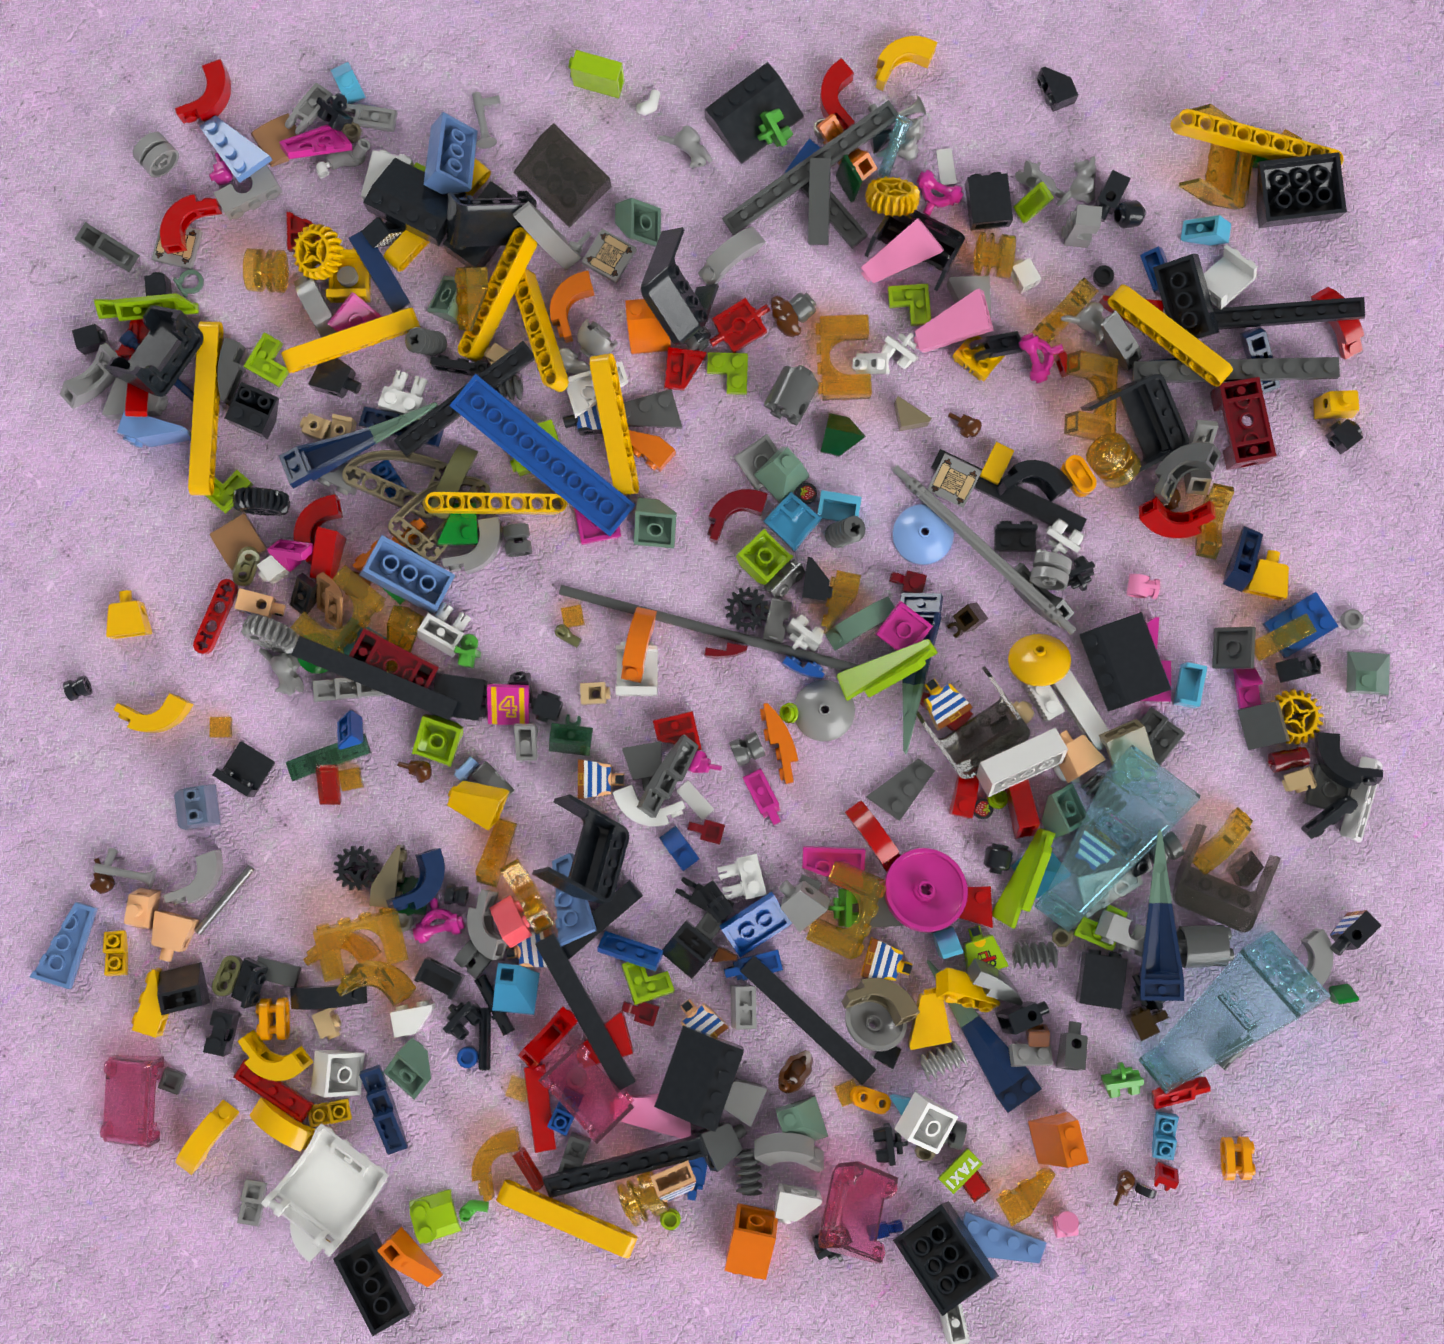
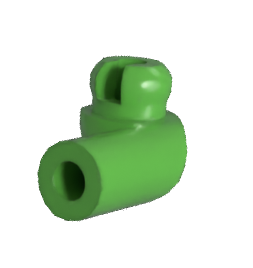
M469 1200L459 1211L460 1220L463 1222L469 1221L470 1217L477 1211L488 1213L489 1202Z

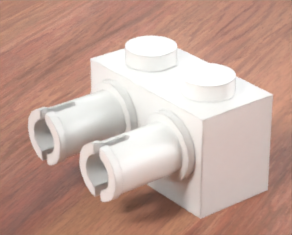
M396 370L392 385L389 387L384 386L378 406L384 411L400 415L426 406L427 403L422 395L428 380L422 377L419 379V376H415L411 392L405 393L403 388L409 374L403 371L400 373V370Z
M442 602L434 616L429 613L418 628L417 638L454 657L456 654L454 652L455 646H461L460 641L464 636L463 631L471 618L468 615L464 618L465 614L460 612L453 625H448L445 621L453 611V608L450 605L446 608L447 603Z
M757 853L736 858L737 861L734 864L717 867L718 873L727 871V873L719 874L720 880L737 875L742 879L740 884L722 887L723 893L732 891V893L724 895L727 900L740 896L746 897L747 900L767 895Z

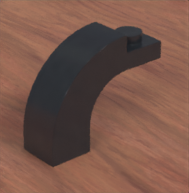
M1027 460L1013 465L1007 472L1008 475L1000 480L1001 484L996 490L1000 495H1003L1019 484L1029 483L1039 487L1049 501L1052 502L1065 494L1073 484L1054 465L1039 460Z
M1318 732L1315 738L1316 759L1322 771L1331 780L1343 787L1355 790L1358 789L1361 782L1368 786H1374L1381 782L1383 779L1382 769L1356 767L1344 759L1340 751V734Z
M357 982L290 988L291 1009H327L367 1003V983Z

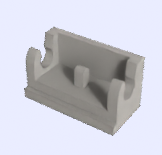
M730 985L731 1027L736 1030L757 1029L756 986Z

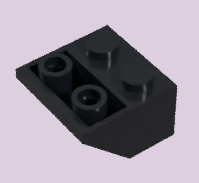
M241 382L224 419L232 425L268 440L277 420L279 398Z
M686 920L662 950L663 955L692 979L715 953L718 946Z
M202 962L160 972L157 997L161 1015L210 1003Z

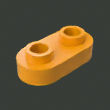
M861 1085L854 1087L850 1092L852 1104L859 1108L877 1114H885L890 1109L891 1100L885 1093ZM865 1094V1099L861 1101V1095ZM881 1100H883L882 1107L879 1106V1102Z

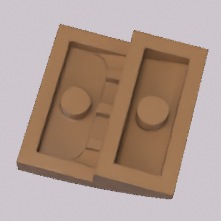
M288 113L263 124L251 132L258 147L272 158V161L269 162L270 167L289 161L279 144V141L296 136L295 131L297 127L295 124L290 129L285 127V122L290 116Z
M245 513L209 534L231 570H233L238 553L242 548L254 547L259 554L267 549ZM252 554L245 555L247 558L252 556Z
M322 572L317 575V608L325 613V621L341 630L343 625L342 592L337 584Z

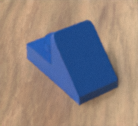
M677 826L659 837L682 871L700 859Z

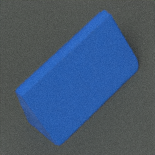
M1158 246L1140 255L1154 292L1159 291L1153 267L1167 263L1163 249Z
M352 710L348 711L337 722L338 748L340 750L363 742L362 717Z

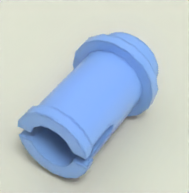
M469 756L458 770L455 769L454 776L461 782L468 781L469 775L480 764Z

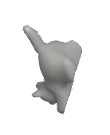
M919 116L918 119L906 120L902 118L904 130L896 136L891 145L878 152L876 156L884 157L893 152L899 157H904L907 161L914 160L918 154V145L916 143L925 133L923 116Z
M684 126L674 138L666 135L658 137L659 141L676 145L690 155L691 163L689 166L692 169L704 167L706 161H713L706 148L700 145L701 138L699 134L690 126Z
M1095 156L1091 157L1090 162L1089 160L1073 163L1075 165L1074 170L1078 172V175L1073 181L1070 190L1056 203L1057 206L1065 204L1070 198L1083 200L1086 203L1094 200Z
M1026 160L1024 172L1018 171L1015 173L1016 180L1027 185L1030 191L1037 184L1044 181L1052 195L1061 199L1066 194L1056 187L1051 177L1046 176L1040 171V162L1036 164Z
M1088 303L1087 307L1082 309L1076 317L1070 315L1061 317V321L1077 324L1081 329L1096 336L1095 345L1105 342L1101 327L1105 319L1102 316L1104 308L1100 303Z
M561 348L559 350L566 373L577 375L591 371L590 365L585 361H579L578 355L571 349Z
M259 649V652L270 662L272 670L278 676L280 684L275 689V692H281L290 696L295 693V689L298 692L304 691L303 681L296 673V669L301 666L297 657L292 656V653H281L280 655L272 656L267 650Z

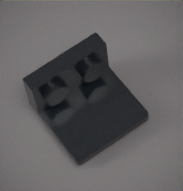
M241 741L224 768H216L212 776L246 797H255L275 765V761Z

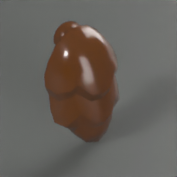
M778 295L772 297V317L777 323V328L788 337L800 335L801 327L798 325V316L790 302Z
M805 1050L789 1057L779 1072L778 1087L780 1091L786 1094L794 1093L803 1087L806 1079L812 1072L813 1057L810 1051Z

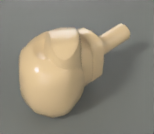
M1004 697L1001 698L1000 702L1010 708L1008 713L1017 719L1020 724H1027L1033 718L1034 710L1029 702L1022 701L1019 703L1016 701L1012 704Z

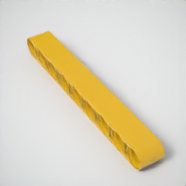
M1191 109L1182 110L1170 123L1172 131L1176 134L1271 160L1339 152L1341 165L1344 161L1343 154L1339 150Z
M200 321L198 328L203 333L204 338L201 347L196 352L188 490L190 495H213L220 402L217 374L224 330L222 322Z

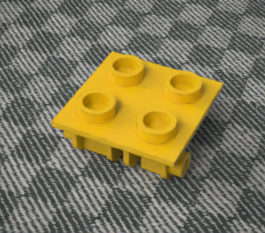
M978 335L966 339L952 357L955 359L954 362H957L962 367L965 365V370L969 367L968 373L974 371L972 375L979 381L982 380L984 382L1005 356L988 357L977 361L974 354L985 350V348L971 350L969 345L975 340L983 339Z

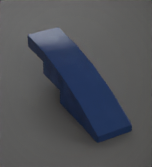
M361 231L349 237V241L391 311L395 313L411 304L380 250L372 248Z
M364 406L358 425L367 428L401 415ZM419 420L413 421L391 436L398 437ZM444 430L430 439L425 445L439 448Z
M379 1064L360 1071L359 1076L367 1092L366 1098L373 1113V1121L387 1154L390 1155L407 1149L408 1144L381 1065Z

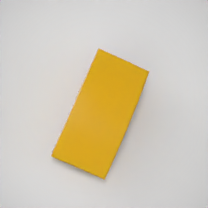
M996 442L982 469L980 477L998 485L1014 450Z
M126 931L104 932L103 953L106 954L104 975H128Z
M349 1098L314 1104L308 1113L310 1127L352 1120Z

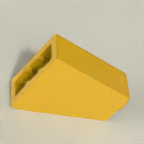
M462 781L450 789L448 793L450 798L447 806L489 831L499 820L509 791L503 788Z
M936 987L924 989V993H920L916 1005L920 1013L912 1022L908 1039V1048L910 1050L952 1042L944 1000L936 998Z

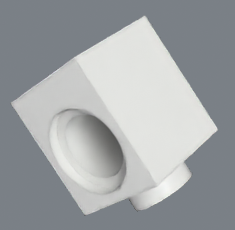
M1030 258L1026 260L1020 259L1012 264L1013 267L1009 275L1020 294L1039 284L1041 277Z
M272 555L257 564V567L260 569L258 574L264 582L268 581L275 584L290 573Z

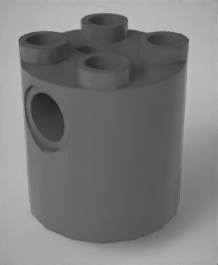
M802 365L797 367L784 366L764 402V407L771 410L770 414L774 417L781 419L783 416L787 418L789 423L797 426L814 397L819 383L812 371Z
M1222 924L1179 926L1177 938L1182 968L1226 967L1229 961L1234 960V951L1230 948L1229 941L1232 937L1230 927H1225Z

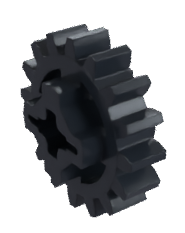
M750 587L747 588L746 592L739 588L738 595L732 592L733 599H727L730 606H725V610L730 611V613L726 614V618H732L730 625L736 623V630L744 627V632H747L748 627H751L752 631H755V625L762 627L761 620L767 621V617L764 614L769 613V609L765 608L768 605V601H762L765 595L758 596L757 589L752 593L750 592ZM748 596V597H752L753 599H752V600H744L743 597ZM736 603L739 611L734 615L733 607ZM760 604L761 613L758 617L755 608ZM742 605L746 607L751 606L752 615L748 612L743 613L744 608ZM742 619H750L751 622H750V623H744V622H741V620H742Z
M351 846V851L345 848L343 849L344 855H337L340 861L334 862L338 869L334 870L333 873H339L336 881L343 880L342 887L349 885V890H354L356 886L359 891L362 890V885L368 888L370 887L369 881L374 882L375 878L373 875L379 874L375 867L379 866L380 863L374 862L377 855L370 856L371 849L364 851V846H359L357 850L356 846ZM359 854L364 856L368 862H364ZM349 857L348 864L344 866L345 861ZM356 865L365 866L357 871L349 870V868H353ZM369 870V874L364 879V874ZM345 874H349L352 877V881Z

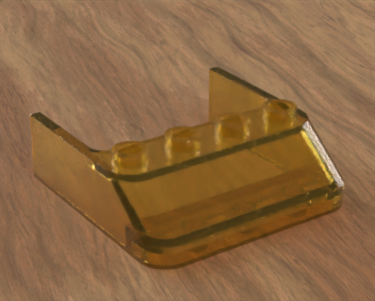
M1212 104L1191 109L1237 122ZM1211 143L1205 181L1201 178L1180 182L1179 187L1210 206L1234 210L1244 208L1248 200L1254 155Z

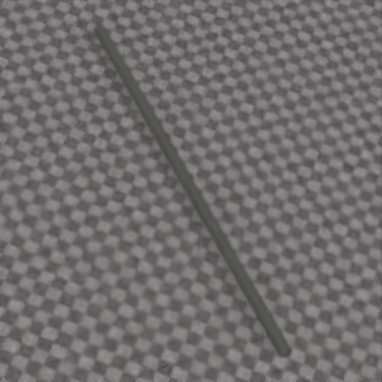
M561 585L559 595L633 615L637 607L650 609ZM654 610L657 611L656 621L778 654L793 656L797 659L815 662L830 668L845 671L859 665L799 648L794 650L792 646Z

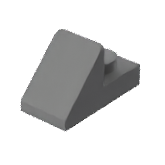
M514 724L516 760L537 761L538 728L536 724Z

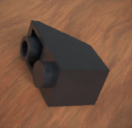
M1045 66L1040 69L1037 83L1040 88H1043L1045 102L1051 107L1053 112L1076 102L1079 94L1070 76Z
M1316 654L1275 663L1280 683L1321 673V662Z

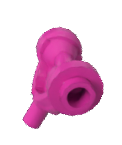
M928 169L926 172L921 171L916 181L919 183L918 188L921 189L922 196L927 202L923 213L930 216L934 207L954 206L955 203L959 205L964 195L961 192L962 187L957 185L947 187L937 182L933 172ZM931 189L944 194V197L934 196Z
M1033 333L1022 336V340L1018 343L1019 347L1030 356L1032 370L1029 377L1031 381L1041 383L1048 380L1049 370L1055 360L1053 355L1064 352L1062 344L1051 348L1046 341L1039 339L1038 335L1034 336ZM1037 349L1041 350L1044 354L1043 363L1039 360Z
M433 898L430 901L431 911H428L421 922L416 924V928H413L415 940H419L420 944L429 941V938L436 933L447 931L454 935L461 934L465 924L463 917H459L457 913L453 914L449 910L439 909L437 898ZM436 919L445 920L442 924L430 925Z

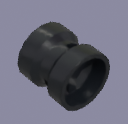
M85 675L78 677L75 681L68 680L63 683L64 693L70 701L78 699L79 696L92 694L91 683Z
M448 883L444 895V904L451 905L452 903H457L458 906L466 907L469 886L456 887L455 884Z

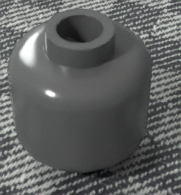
M807 292L805 294L798 293L789 301L798 316V321L801 323L806 322L816 312L815 306L817 304Z

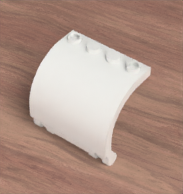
M320 1124L299 1160L277 1187L264 1198L261 1204L266 1208H271L274 1211L273 1214L277 1217L283 1215L314 1239L312 1244L317 1248L320 1246L325 1250L324 1253L330 1257L366 1213L383 1188L389 1175L381 1166H376L364 1153H359L347 1140H342L330 1127Z

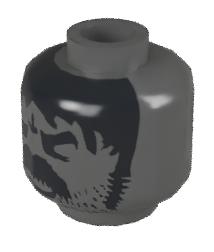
M704 326L685 344L690 350L699 349L702 351L709 346L708 341L711 338V333Z

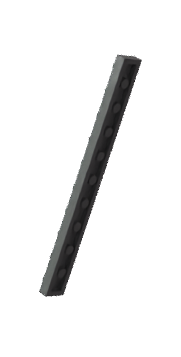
M889 100L728 213L722 220L734 236L809 183L810 158H831L832 167L842 160L843 155L851 154L899 120V114Z
M1339 357L1225 359L1230 363L1233 371L1224 382L1260 377V381L1338 379L1340 377ZM1180 360L1134 361L1132 363L1133 381L1151 374H1159L1165 378L1166 383L1207 382Z

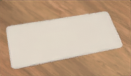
M689 781L685 782L677 790V793L702 820L714 811V808Z

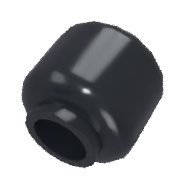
M1137 200L1119 203L1114 211V220L1121 228L1137 227L1143 222L1146 211Z
M992 843V846L986 848L983 864L985 867L990 868V873L1002 875V871L1010 869L1013 853L1008 849L1009 846Z

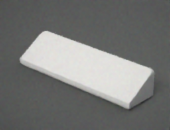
M1361 757L1358 767L1382 769L1383 764L1377 759ZM1361 782L1357 790L1352 789L1350 796L1357 801L1358 807L1351 814L1345 813L1340 830L1341 836L1357 842L1362 841L1377 784L1368 786Z

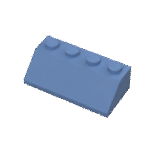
M442 112L431 126L423 185L441 194L469 192L472 188L478 131Z
M381 535L359 574L363 578L431 614L438 610L455 577L453 573Z

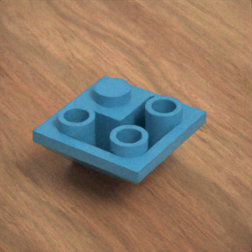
M498 963L492 1011L534 1015L540 973L520 965Z

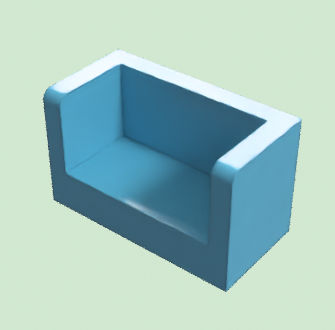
M821 490L817 515L821 519L840 521L850 516L859 517L862 497Z
M1189 662L1180 665L1174 705L1188 708L1200 707L1208 666Z

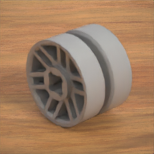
M159 132L147 134L139 140L133 149L134 159L154 178L167 174L179 159L178 151Z
M1037 553L1033 562L1034 568L1031 571L1030 582L1047 590L1059 591L1066 589L1072 560L1058 553Z

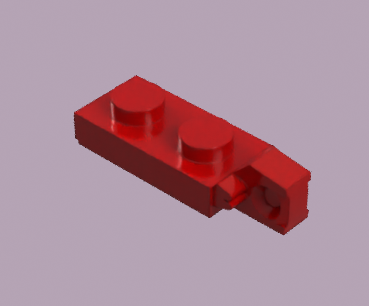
M1198 1077L1190 1081L1178 1082L1175 1085L1159 1087L1152 1090V1104L1154 1109H1160L1194 1100L1196 1095L1211 1092V1086L1206 1077Z

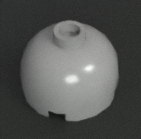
M587 318L577 334L578 343L582 347L580 351L589 358L591 355L597 356L611 353L618 345L617 341L614 340L612 342L608 338L611 336L609 332L594 321L590 324V319Z

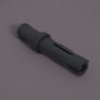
M485 974L474 980L493 1015L491 1018L497 1022L502 1035L505 1036L514 1031L515 1028L506 1014L507 1012L492 1011L494 989L487 975Z

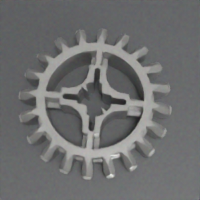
M256 614L248 615L241 630L243 636L254 644L273 652L285 654L292 653L299 638L297 633L292 628L287 627V625Z

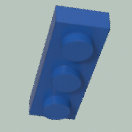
M608 931L604 932L597 947V952L653 971L657 970L663 956L662 949Z

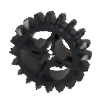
M242 487L234 491L233 507L237 511L245 512L246 514L281 516L287 514L290 508L289 495L283 491L257 487Z

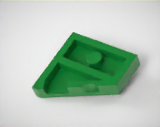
M455 503L453 508H458L459 503ZM470 503L473 508H476V503ZM450 513L437 541V545H477L476 514Z

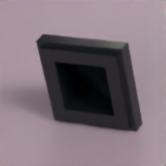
M891 129L883 130L870 140L873 154L877 153L890 140Z
M895 1046L890 1050L877 1051L873 1058L894 1069L902 1049Z

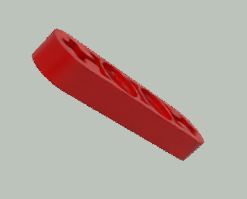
M223 579L219 582L193 642L196 652L206 655L213 651L238 593V585L234 581ZM230 584L232 591H227L226 593V590H224L223 588L224 586H229ZM222 595L229 599L226 601L223 598H219V596ZM218 602L225 604V609L221 613L215 611V605ZM215 621L217 623L216 630L209 632L207 629L208 622ZM206 633L208 635H212L213 637L211 639L209 637L204 636L203 634ZM206 640L208 647L202 649L200 642H205Z

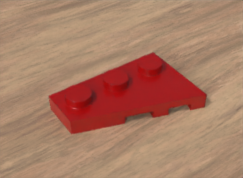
M991 886L967 887L966 906L959 918L993 928Z

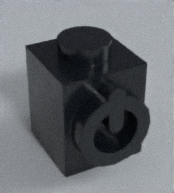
M1349 419L1342 423L1338 420L1329 427L1331 431L1325 435L1329 445L1340 454L1349 450L1364 438L1361 435L1362 430L1359 425Z
M542 690V693L538 694L537 698L534 697L530 709H533L532 714L537 715L535 719L545 723L548 722V719L557 722L564 704L560 701L561 696Z

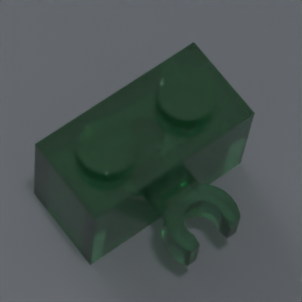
M567 714L565 724H551L549 751L590 756L593 728L580 726V716L577 717L575 723L570 722V715Z

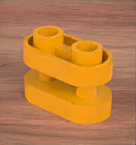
M1072 455L1062 464L1061 471L1073 484L1070 489L1075 496L1086 497L1095 489L1097 484L1096 478L1081 456Z
M287 997L277 998L276 1004H273L271 998H261L260 1003L256 1004L257 1016L259 1015V1024H257L256 1028L257 1036L260 1037L261 1041L272 1040L273 1034H276L278 1040H288L290 1035L289 999ZM273 1013H276V1025H273Z
M1221 1137V1173L1224 1180H1235L1236 1174H1239L1241 1180H1251L1252 1176L1255 1175V1164L1252 1162L1255 1146L1249 1137H1238L1237 1143H1234L1232 1137ZM1235 1152H1237L1238 1165L1235 1164Z

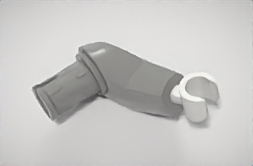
M361 138L355 147L352 146L353 150L327 155L325 157L326 163L319 162L316 165L318 176L320 178L328 176L329 167L335 170L342 166L356 167L361 165L365 161V153L370 149L369 141Z

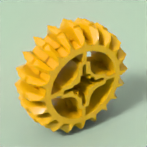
M885 176L868 183L865 198L867 206L872 211H877L878 214H885V216L901 217L902 215L907 216L909 213H914V210H917L920 191L913 182H908L907 179L902 180L900 177L894 178L892 176L888 178Z
M312 224L309 227H303V232H298L299 239H294L296 246L292 247L295 250V254L292 257L297 259L294 264L299 266L298 271L303 273V276L313 278V280H325L327 277H333V273L339 272L337 266L342 265L340 258L344 257L341 254L344 248L340 246L342 240L337 238L338 233L322 224Z
M1291 689L1289 692L1287 690L1282 691V696L1279 694L1275 696V700H1279L1281 710L1284 705L1286 706L1284 707L1285 715L1283 717L1285 724L1291 725L1293 730L1295 729L1297 732L1296 734L1287 730L1290 741H1287L1286 744L1293 742L1295 745H1298L1300 742L1307 743L1308 738L1314 739V733L1320 732L1317 726L1324 724L1319 720L1320 717H1324V714L1318 713L1322 706L1315 705L1318 699H1311V693L1304 695V690L1296 692L1295 689ZM1293 700L1300 702L1306 709H1299ZM1302 713V715L1297 716V719L1288 720L1289 718H1292V715ZM1309 716L1308 725L1306 728H1304L1306 726L1304 722L1305 718Z

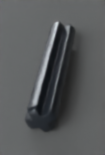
M483 1007L479 1009L483 1020L479 1023V1070L487 1071L491 1068V1011L488 1007Z

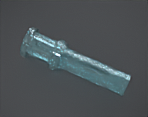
M896 116L894 129L889 133L890 142L877 172L878 176L883 174L882 178L885 176L890 177L901 144L906 142L907 131L913 124V121L905 116Z

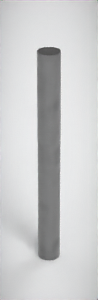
M248 865L196 927L194 931L197 934L201 935L254 872L255 869Z

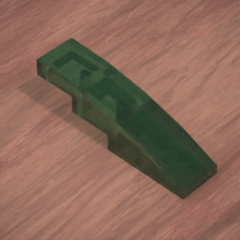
M364 733L363 742L358 745L340 750L337 742L287 761L286 765L291 780L297 781L312 774L320 773V767L340 766L370 754L371 750Z

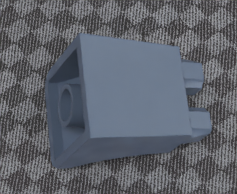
M216 784L184 788L175 793L174 799L179 828L190 830L221 825Z

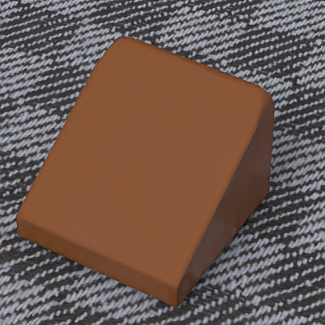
M1039 1024L1026 1030L1027 1042L1030 1047H1049L1050 1031L1046 1024Z

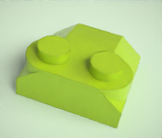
M765 529L736 556L739 565L756 582L763 585L770 582L794 557L771 537Z
M424 714L412 754H417L451 767L459 741L463 736L464 727L457 722L437 715Z
M451 1189L409 1202L413 1228L420 1244L430 1243L435 1239L462 1231L452 1199Z

